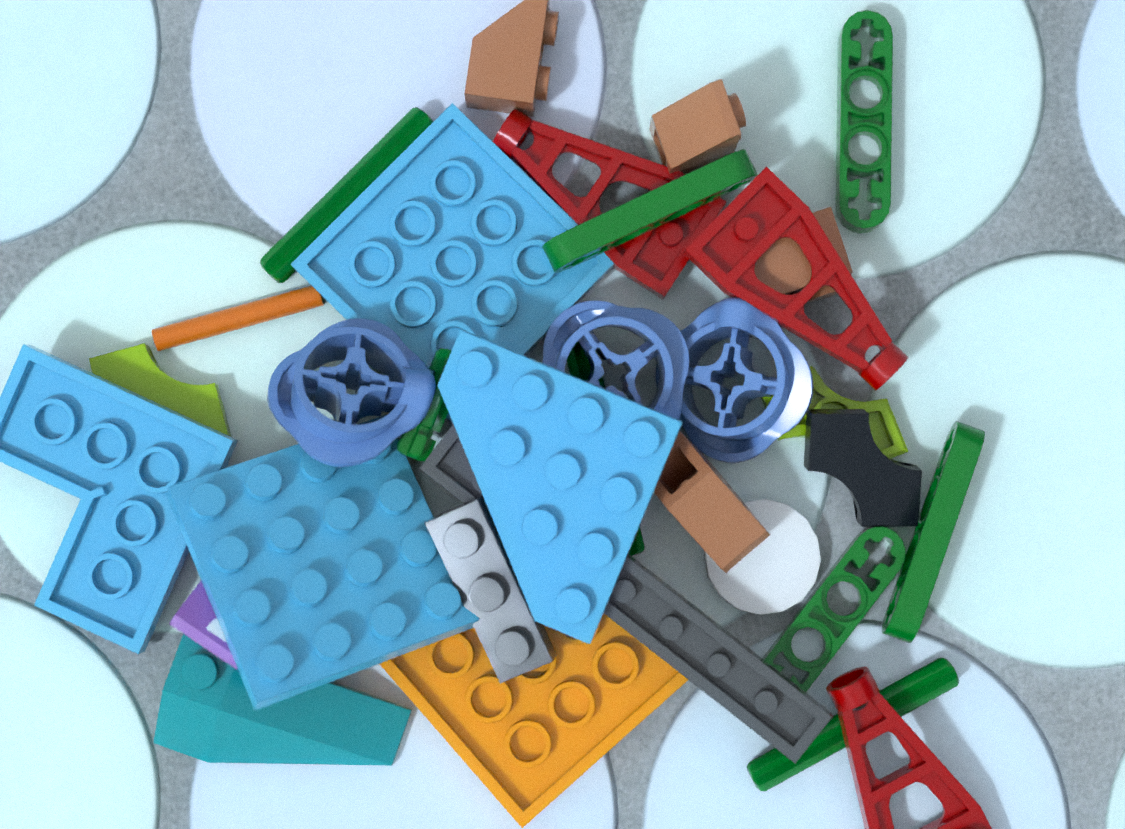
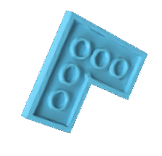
M23 344L0 396V462L80 499L34 606L136 654L145 652L189 553L167 498L168 487L226 468L238 440L37 347Z

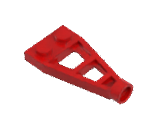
M516 108L506 118L493 140V143L510 159L516 162L578 225L602 214L599 206L600 198L607 187L615 182H628L652 191L685 175L680 171L669 174L667 166L535 121ZM528 135H533V144L528 149H520ZM573 153L596 164L600 168L601 175L587 196H575L554 178L552 168L562 154ZM722 198L716 199L604 253L614 263L613 267L663 300L689 261V258L683 254L684 250L719 215L726 201Z
M767 166L683 252L723 293L748 302L768 317L777 321L784 329L853 368L875 391L885 384L909 358L892 342L810 208ZM781 238H789L795 241L811 266V278L808 284L800 292L792 295L779 293L762 283L756 277L754 271L756 261ZM823 286L833 288L852 313L850 325L840 334L828 333L804 313V305ZM871 346H877L880 351L867 362L865 360L867 349Z
M868 667L850 670L838 676L827 685L826 690L838 712L865 829H894L889 808L890 798L892 794L914 782L926 785L943 806L942 817L920 829H992L976 800L879 693V687ZM865 704L862 708H860V709H855V708H857V707H859V706ZM885 732H891L908 754L910 761L909 764L881 779H877L866 753V744Z

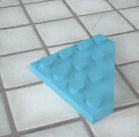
M460 330L439 380L438 388L534 621L590 644L683 421L470 332Z

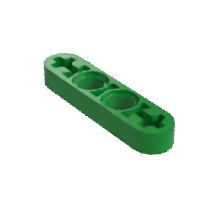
M870 10L859 11L850 16L844 24L838 39L835 208L837 218L842 226L851 232L860 234L871 232L879 227L889 214L891 205L893 34L887 19L878 12ZM860 27H869L870 36L879 38V41L874 42L869 51L868 66L849 69V64L858 66L861 60V43L851 40V37L857 35ZM880 64L881 70L871 66ZM859 80H867L875 84L880 94L879 103L873 108L868 109L859 108L853 104L849 96L851 84ZM864 135L875 140L879 148L878 159L872 164L867 165L855 162L848 151L849 141L852 138ZM847 174L859 178L879 175V181L871 179L867 184V200L870 203H877L878 209L872 210L866 220L859 219L858 210L848 206V203L855 201L859 194L860 179L848 181Z
M746 149L733 152L555 236L543 244V250L555 273L565 271L747 185L758 174Z
M955 421L947 435L919 515L918 526H915L905 555V561L900 569L884 616L882 633L907 643H911L917 635L981 453L985 438V431Z
M873 527L859 533L762 659L781 673L784 667L773 662L781 652L790 665L806 671V675L800 682L793 674H790L788 679L807 692L901 569L906 554L901 537L887 527ZM885 539L889 543L886 554L891 558V561L888 565L883 563L875 564L865 577L876 581L870 590L860 577L846 572L844 569L850 561L855 569H860L869 557V552L864 548L866 541L878 543ZM838 582L851 584L857 590L859 596L856 609L845 616L834 613L827 603V593L830 587ZM805 627L817 630L824 642L820 656L809 662L798 659L791 647L794 634Z

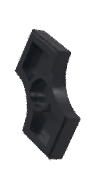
M808 409L806 414L804 467L808 471L831 475L845 484L853 498L856 521L862 527L918 526L922 470L917 465L895 461L879 450L871 434L869 413L864 409Z

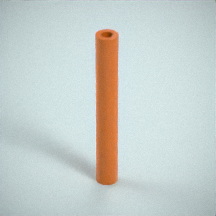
M307 286L152 329V336L157 350L162 351L324 306V301L317 290L312 286Z

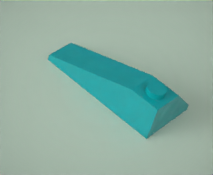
M183 634L162 690L153 743L208 763L392 766L412 709L332 681L254 710L239 671Z

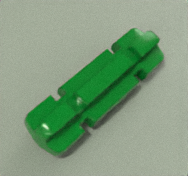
M439 348L436 351L429 367L430 370L434 371L433 375L436 382L435 394L430 410L419 425L401 435L397 444V450L401 454L417 461L425 462L431 454L436 443L431 437L434 432L440 433L448 414L447 407L438 388V383L452 350Z

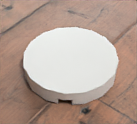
M768 499L744 502L769 532L770 536L727 573L721 570L712 558L704 552L707 577L719 596L738 610L757 615L783 612L802 601L816 582L821 563L818 537L807 519L787 504Z

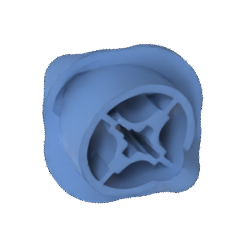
M731 297L711 305L700 313L685 329L680 331L688 347L689 370L684 384L683 405L679 420L683 421L682 427L686 430L692 443L702 453L726 463L735 464L751 460L763 453L774 441L792 430L804 418L813 396L811 369L805 356L789 340L777 321L768 317L748 302L737 297ZM749 337L758 339L767 346L775 361L777 378L767 377L762 373L754 371L752 367L753 353L748 350ZM731 338L730 343H724L721 357L715 363L708 366L697 365L702 355L711 346L724 339ZM656 365V385L658 388L659 370L658 365ZM736 372L745 377L743 386H734L732 391L723 387L725 377H734ZM692 385L701 386L712 391L715 397L714 411L719 413L718 427L710 424L699 412L693 398ZM773 395L770 404L762 414L753 421L736 427L737 419H743L745 408L751 400L757 397H771Z
M585 301L569 307L553 321L545 336L542 363L565 372L568 355L578 341L585 351L584 354L590 364V375L587 382L601 387L598 381L604 375L601 359L603 361L606 360L611 366L622 364L626 369V373L620 377L621 383L624 386L622 389L630 400L642 404L640 401L642 398L635 387V378L638 371L655 357L659 370V382L655 397L648 407L679 420L683 405L684 384L689 370V352L682 333L668 318L658 312L645 308L623 307L605 301ZM604 327L621 328L636 334L645 343L628 354L618 355L611 352L603 342H600L592 330ZM614 386L604 387L606 390L626 397L622 391H618Z
M349 319L324 329L305 347L286 357L276 367L269 382L267 403L278 423L297 440L301 448L310 457L326 465L350 467L377 457L398 437L419 425L430 410L435 394L436 382L434 375L424 362L402 342L400 337L391 328L374 320ZM344 360L341 364L334 367L322 366L332 361ZM369 366H372L382 374L374 372ZM346 389L355 390V395L346 393ZM316 408L328 411L335 421L323 415ZM382 411L390 412L375 422L356 425L361 418L366 416L381 417Z

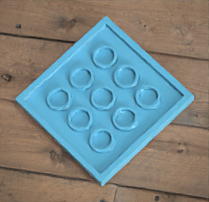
M452 103L290 265L346 320L361 318L374 320L386 325L400 337L402 342L429 369L434 355L439 348L452 350L460 330H465L526 356L546 336L553 321L563 311L577 304L613 268L614 263L605 253H602L570 269L555 273L542 246L550 239L578 226V224ZM448 412L446 418L453 424Z
M386 415L381 416V417H378V418H375V419H372V420H369V421H366V422H363V423H360V424H357V425H362V424H368V423L375 422V421H377V420H379V419L385 417ZM398 438L377 457L355 466L335 467L323 464L310 457L299 444L168 487L167 498L254 710L474 628L472 624L480 620L479 617L464 607L460 594L455 588L425 525V522L432 518L433 515L407 457L397 450Z

